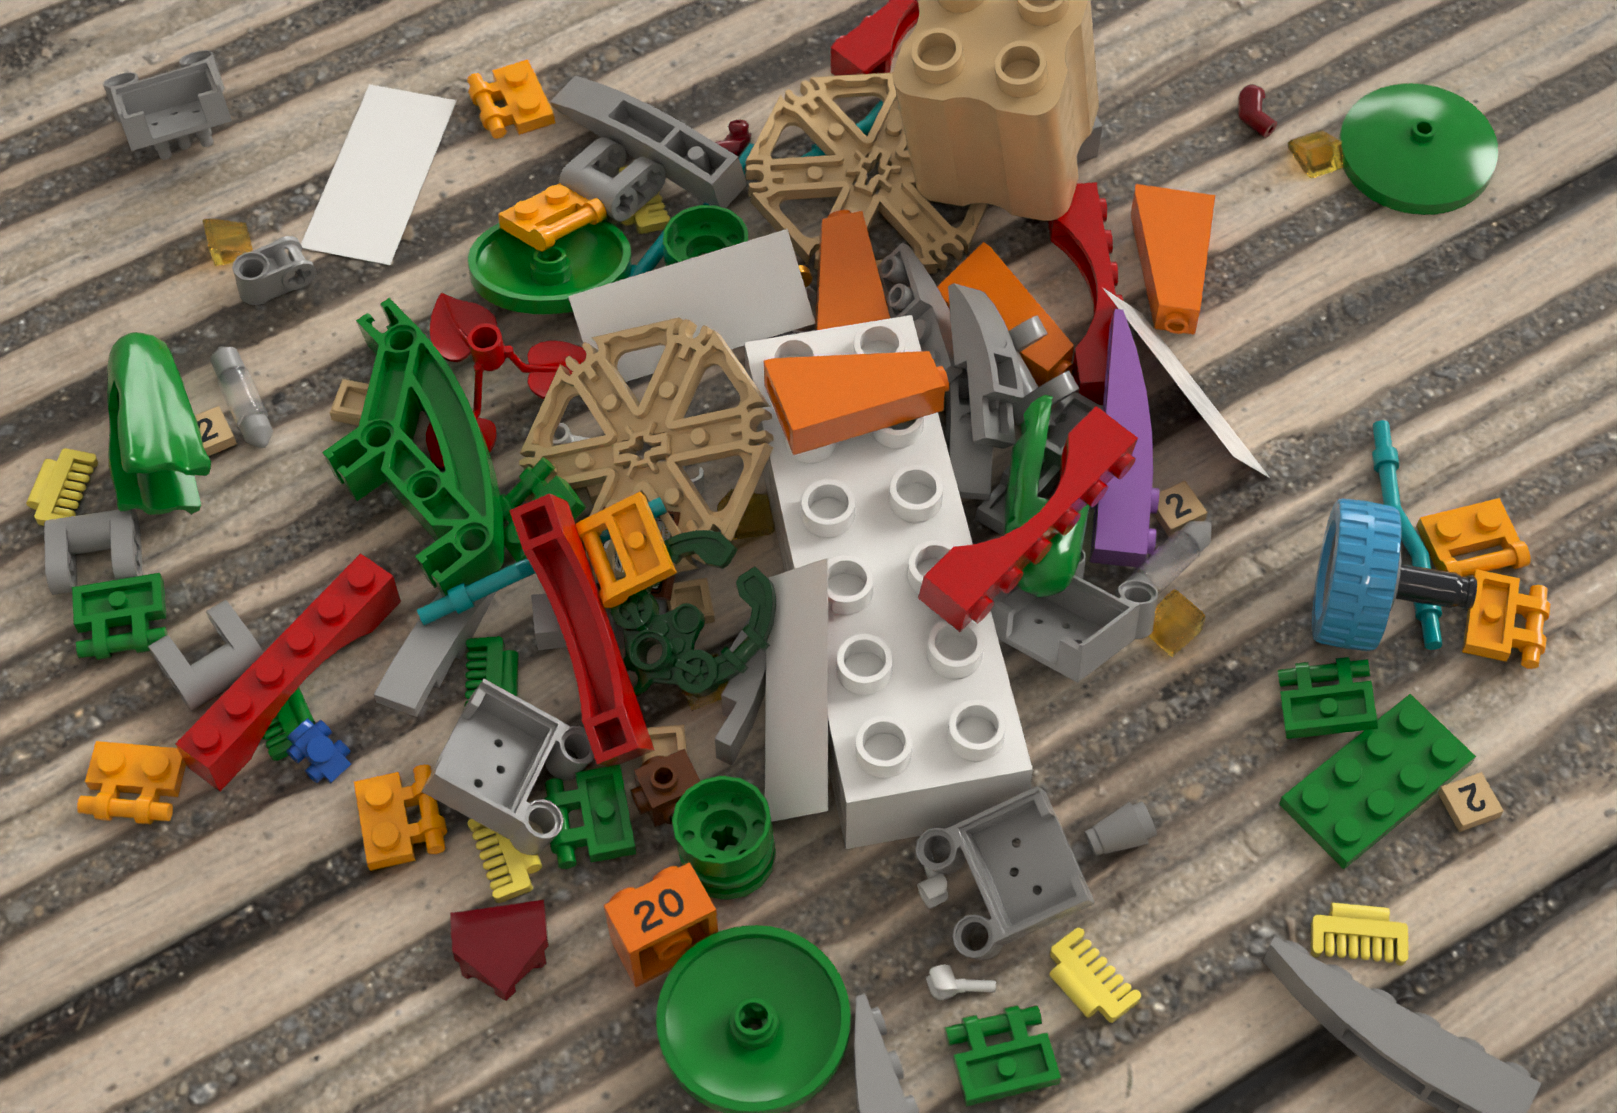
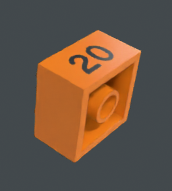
M690 862L679 868L677 866L665 868L654 876L653 881L637 889L634 887L625 888L613 895L610 902L604 904L610 940L635 988L670 971L691 947L718 932L716 908Z

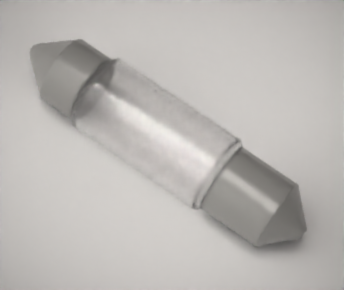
M220 346L211 356L210 361L218 377V385L236 427L241 431L246 443L259 448H266L273 434V429L251 374L245 368L237 349Z
M1189 521L1180 531H1175L1154 553L1149 555L1135 568L1133 574L1126 581L1141 580L1148 582L1157 589L1159 595L1211 543V522ZM1118 588L1115 590L1116 597L1118 594Z

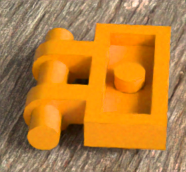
M528 59L492 70L493 83L484 81L479 73H473L467 78L470 86L468 91L473 104L479 106L481 111L479 118L484 128L490 130L493 138L499 139L505 136V127L514 124L519 135L555 124L552 108ZM503 100L505 107L495 106L494 102Z
M1476 569L1473 576L1477 579V593L1473 607L1467 612L1462 652L1507 662L1513 647L1519 649L1522 653L1521 665L1524 668H1538L1540 655L1544 654L1547 638L1543 635L1544 621L1549 619L1551 604L1547 601L1548 589L1542 585H1533L1530 587L1529 595L1518 593L1520 578ZM1516 614H1520L1526 619L1525 629L1514 627Z
M96 741L85 783L89 790L101 791L96 797L81 795L77 802L78 813L94 815L96 820L111 821L113 817L134 818L138 824H152L154 820L169 822L172 818L173 806L171 803L159 802L160 796H179L186 764L178 748ZM120 792L141 794L137 800L119 799Z
M430 765L416 766L413 769L415 782L407 787H403L399 772L354 781L366 861L370 871L415 861L413 844L426 842L429 854H439L445 851L443 837L447 833L445 818L439 815L437 800L421 792L432 772ZM419 805L421 819L417 823L409 824L406 808Z

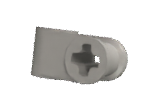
M293 236L281 237L271 244L243 253L235 259L232 268L240 298L245 303L250 305L265 304L269 300L290 291L302 289L314 280L316 268L311 261L305 260L301 253L302 245L297 238Z

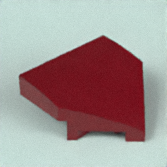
M544 899L450 913L452 952L454 960L460 965L462 976L466 979L476 978L494 988V993L499 998L507 1001L516 993L515 985L532 969L542 968L547 964L544 950L549 947Z

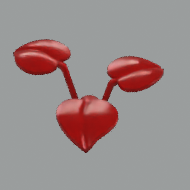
M440 293L432 311L430 339L442 357L449 362H460L465 360L470 354L472 355L475 371L473 413L489 453L495 445L497 430L492 421L478 418L481 413L484 370H497L504 363L505 359L509 358L521 372L529 373L527 382L530 390L536 396L545 399L560 364L569 369L565 361L568 356L578 361L579 364L583 363L586 359V351L582 347L564 341L551 340L532 346L527 356L529 364H525L514 353L512 346H504L496 318L485 307ZM429 423L426 430V444L431 462L438 469L445 470L436 434L431 423Z

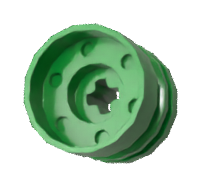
M698 205L684 209L669 220L663 232V251L666 266L749 241L748 229L741 217L723 207Z
M717 776L703 779L685 791L676 803L672 818L681 866L689 862L691 863L709 898L736 899L745 897L762 887L773 872L776 849L768 801L759 789L741 778Z

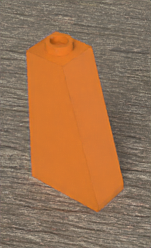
M1135 184L1130 216L1154 329L1166 330L1174 334L1186 333L1195 335L1201 309L1216 195Z
M838 210L829 214L827 218L822 219L819 234L815 331L890 319L863 211L851 213L850 210Z
M983 242L937 286L949 310V285L955 283L985 292L1002 316L1008 331L1038 315L1048 334L1019 353L1036 384L1040 387L1066 371L1072 373L1074 368L1072 364L1074 344L986 243Z
M930 351L788 357L764 360V385L793 455L943 411L945 392L949 391L946 371L943 366L936 367Z

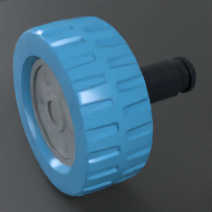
M1339 499L1335 502L1328 519L1318 563L1312 609L1313 639L1320 644L1362 651L1375 650L1385 632L1395 599L1447 608L1457 606L1462 607V610L1468 611L1475 602L1477 579L1473 575L1463 577L1454 572L1401 564V517L1398 509L1393 506L1369 501Z

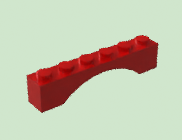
M889 0L876 13L865 17L860 25L846 36L839 37L831 46V73L834 76L890 73L897 47L907 32L918 22L919 8L917 0Z
M1097 182L1077 183L1070 208L1060 218L1048 221L1051 242L1062 250L1077 266L1088 285L1093 302L1094 318L1086 335L1077 345L1074 352L1072 376L1079 387V390L1076 392L1098 405H1103L1109 327L1114 310L1118 309L1104 289L1123 300L1122 294L1116 295L1115 286H1118L1117 262H1110L1109 254H1112L1113 238L1111 230H1105L1104 222L1107 221L1106 199L1099 198Z
M1095 406L1068 433L1061 454L1059 485L1042 510L1023 526L1002 537L978 544L953 547L924 575L918 599L959 632L972 620L977 624L980 623L994 606L995 602L993 599L1001 591L1008 594L1018 584L1024 574L1022 569L1030 561L1036 565L1046 556L1052 546L1050 540L1058 532L1063 536L1068 534L1078 522L1081 516L1079 512L1086 505H1089L1091 508L1094 507L1102 499L1108 490V485L1106 484L1114 476L1120 480L1128 473L1136 460L1132 453L1138 437Z
M549 493L509 510L523 552L549 599L564 636L578 685L582 723L597 765L613 766L623 764L655 751L607 612L599 597V590L568 501Z
M360 553L175 743L187 768L221 792L252 759L271 722L303 681L339 649L359 637L372 633L400 604L401 599L393 575Z

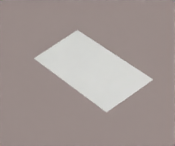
M369 84L301 242L302 248L391 265L457 100Z
M788 229L568 296L583 343L586 342L596 349L598 347L592 337L678 317L682 320L688 319L697 325L693 338L699 335L702 326L705 325L719 333L730 349L744 346V342L767 339L815 324ZM658 345L623 354L618 361L617 367L625 382L653 374L665 346Z
M1104 289L1118 309L1124 310L1128 322L1231 455L1269 477L1144 315Z
M828 558L768 578L774 585L776 595L774 623L767 640L770 646L766 649L765 798L768 801L772 822L828 811Z

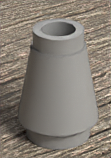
M1142 801L1134 805L1130 802L1126 803L1092 826L1091 829L1084 831L1095 857L1103 853L1107 854L1149 844L1148 839L1157 835L1153 820Z

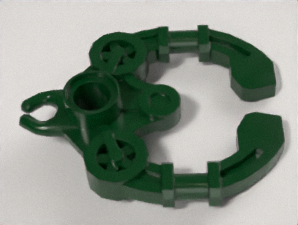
M709 530L681 533L664 540L670 558L676 565L682 558L697 554L709 566L724 569L729 566L738 551L723 534ZM755 566L738 577L736 585L739 596L752 608L749 624L742 629L747 637L734 651L725 646L721 651L722 655L717 657L703 650H694L696 640L705 624L704 614L696 606L684 603L665 614L659 615V605L650 592L653 586L656 587L660 582L629 596L624 603L611 608V615L614 621L623 628L626 654L623 661L627 672L632 671L636 673L638 677L637 685L633 687L636 697L647 691L653 683L678 685L693 696L702 697L715 692L719 685L731 680L740 672L744 673L748 669L746 663L760 649L765 651L770 646L767 640L774 623L776 595L773 583ZM661 644V657L655 663L648 664V651L654 645Z

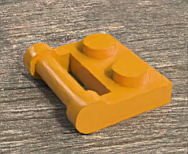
M559 183L548 187L545 191L527 200L516 203L515 206L498 215L500 228L542 252L553 247L557 239L589 223L595 225L607 218V211L599 199L593 198L588 200Z
M640 491L575 524L601 587L598 594L605 608L616 607L624 603L629 596L677 573L647 499ZM607 529L626 574V577L618 581L599 537Z
M1500 498L1419 518L1416 525L1436 570L1454 572L1460 576L1467 577L1468 575H1474L1476 569L1488 572L1508 566L1518 569L1530 565L1531 556L1528 546L1525 542L1520 541ZM1499 545L1503 549L1460 561L1452 558Z

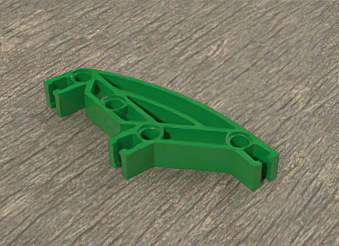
M388 298L380 304L389 323L386 326L387 331L385 333H380L373 327L372 322L375 320L369 313L356 320L367 346L376 354L359 427L322 453L334 476L341 484H346L350 494L356 501H359L387 481L393 495L435 540L434 543L415 557L427 581L434 588L438 586L442 596L445 597L448 595L447 590L462 583L468 586L501 569L504 562V526L500 492L487 444L456 376L427 336ZM421 411L425 413L436 434L443 457L444 473L413 442Z

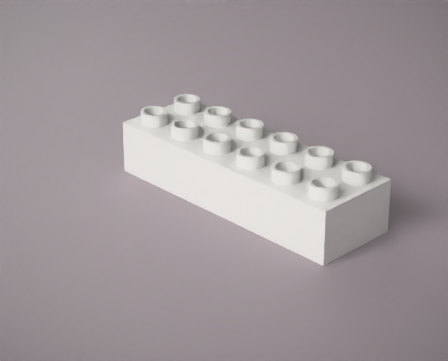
M912 315L744 342L746 372L771 406L763 407V409L772 414V419L759 423L757 432L766 430L774 438L769 443L773 449L763 469L784 570L787 572L828 558V770L845 848L850 849L916 837L926 830L935 827L946 829L1030 789L1033 768L991 610L980 623L977 624L972 620L959 632L918 599L924 575L955 546L973 545L938 412L793 455L764 385V360L771 358L921 351Z

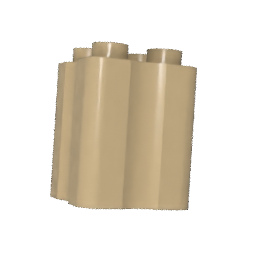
M917 0L919 8L918 22L912 34L901 45L893 70V82L918 192L924 198L940 203L957 206L986 203L1001 207L1014 216L1043 221L1060 218L1071 206L1079 178L1077 153L1082 143L1092 133L1099 108L1091 0Z

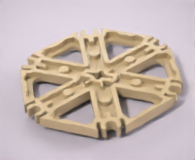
M893 73L810 77V82L806 80L801 82L800 93L803 95L802 97L796 96L790 89L785 91L784 99L780 94L746 160L745 178L746 180L755 179L760 181L758 183H749L748 196L751 197L750 202L777 232L788 229L794 251L807 265L809 259L816 253L814 269L818 270L819 236L815 238L806 237L780 210V204L786 200L838 197L830 214L838 210H850L851 213L863 211L867 230H869L877 211H879L911 245L915 255L928 273H937L938 268L941 270L946 268L948 258L943 254L944 252L951 253L957 260L962 258L963 251L967 254L989 204H971L963 223L955 228L918 192L909 151L907 150L908 146L893 82ZM876 96L884 104L868 136H866L833 100L846 97ZM788 126H797L827 156L772 159L771 153L782 131ZM877 162H879L878 174L871 178L868 185H866L867 173L874 169ZM875 260L877 266L882 262V260Z
M680 317L592 337L598 349L586 342L582 344L583 349L586 351V359L583 363L579 364L578 361L568 356L565 361L569 369L560 364L521 449L520 454L524 458L519 461V466L525 469L528 466L533 468L544 457L555 467V470L545 479L547 484L556 475L566 480L572 489L604 483L589 516L601 511L604 506L607 508L640 491L649 502L660 497L667 511L681 513L678 526L668 512L659 516L672 537L695 530L715 532L721 530L722 534L732 541L773 449L769 445L774 440L773 435L766 430L757 432L759 423L772 419V414L763 409V407L771 406L722 336L705 325L702 326L699 335L693 338V334L696 331L697 325L688 319L682 320ZM664 345L665 349L639 403L619 373L618 361L627 352ZM713 365L720 366L740 395L739 405L730 409L684 418L706 369ZM580 395L606 435L554 446L553 437L569 401L573 397ZM645 442L653 448L646 451L644 459L635 454L643 449ZM740 456L743 459L744 468L731 498L723 510L713 512L683 469V466ZM532 493L525 500L526 503L532 501L536 497L534 493ZM611 539L605 552L618 580L626 577L625 572L615 570L616 549ZM585 552L586 555H587L589 564L591 565V562H590V559H589V557H588V554H587V552ZM697 554L682 558L677 565L675 563L673 565L676 572L698 569L693 563L691 556L704 564L706 563ZM593 569L592 573H593L594 578H595V581H596V580H597V577H596V574H595L594 569Z

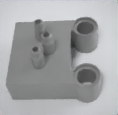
M200 50L189 53L179 60L181 69L140 81L138 75L133 72L117 74L104 81L103 86L115 119L122 124L131 151L154 145L160 159L166 160L172 156L169 140L175 139L179 148L185 150L190 148L189 136L194 132L203 147L213 145L211 127L231 122L232 119L223 95L225 87L212 51Z
M1083 549L1073 580L1063 592L1044 598L1028 594L1018 586H1015L1008 594L1001 591L993 599L995 603L991 609L999 640L1077 683L1132 641L1144 639L1152 633L1158 599L1157 589L1145 581L1129 580L1122 583L1118 588L1116 597L1083 580L1086 554Z
M483 679L469 698L421 792L510 839L514 848L520 853L536 855L549 845L563 826L562 813L552 802L547 800L526 802L544 763L549 773L555 778L571 781L576 778L575 772L583 771L595 757L584 727L569 726L488 680ZM565 748L572 750L578 759L568 755ZM529 821L538 824L541 827L543 834L534 831L531 828Z
M1038 786L946 829L936 827L928 829L917 840L915 849L917 858L923 866L942 874L955 873L967 860L992 919L974 914L968 915L959 920L954 927V945L966 957L983 961L992 959L999 954L1004 945L1096 904L1046 792ZM947 839L951 846L950 855L944 862L935 863L932 857V849L938 841ZM984 925L989 935L988 942L981 950L975 951L969 944V934L976 926Z

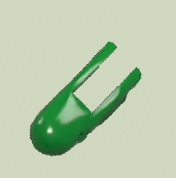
M139 332L126 334L120 337L112 346L107 365V404L109 412L108 465L116 492L118 510L122 512L140 509L148 515H160L175 510H185L192 515L200 511L201 508L195 475L207 476L210 474L211 460L204 450L198 422L186 394L184 382L175 364L173 354L165 342L151 334Z
M1049 395L1038 397L1029 405L1023 414L1024 420L1021 424V437L1012 447L1005 496V534L1023 526L1039 513L1049 501V499L1037 497L1053 398ZM1086 505L1079 512L1081 516L1068 534L1063 536L1058 532L1050 540L1052 546L1038 564L1035 565L1030 561L1022 569L1024 574L1016 586L1028 594L1044 598L1059 594L1069 586L1081 558L1089 505Z

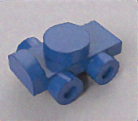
M307 718L287 736V739L293 745L286 752L298 764L304 758L311 763L305 772L315 783L325 778L331 784L351 765L346 759L351 751L341 740H337L333 744L332 740L328 738L332 731L322 720H319L314 725Z

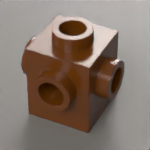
M682 749L665 757L661 755L654 756L646 760L640 768L635 769L636 787L631 789L630 792L640 815L648 812L654 827H657L664 823L672 824L676 803L685 791L700 782V779L685 749Z

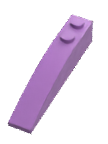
M1115 309L1109 327L1102 411L1138 437L1132 453V456L1136 458L1135 463L1122 479L1119 480L1114 476L1106 484L1108 485L1107 492L1094 506L1090 562L1141 568L1147 554L1153 555L1155 550L1156 529L1149 528L1150 513L1156 514L1158 510L1159 488H1152V427L1147 390L1138 352L1124 310Z

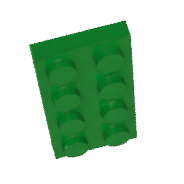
M1411 694L1407 695L1377 720L1378 729L1361 732L1284 794L1279 802V805L1343 869H1346L1438 793L1441 786L1450 783L1467 769L1476 757Z

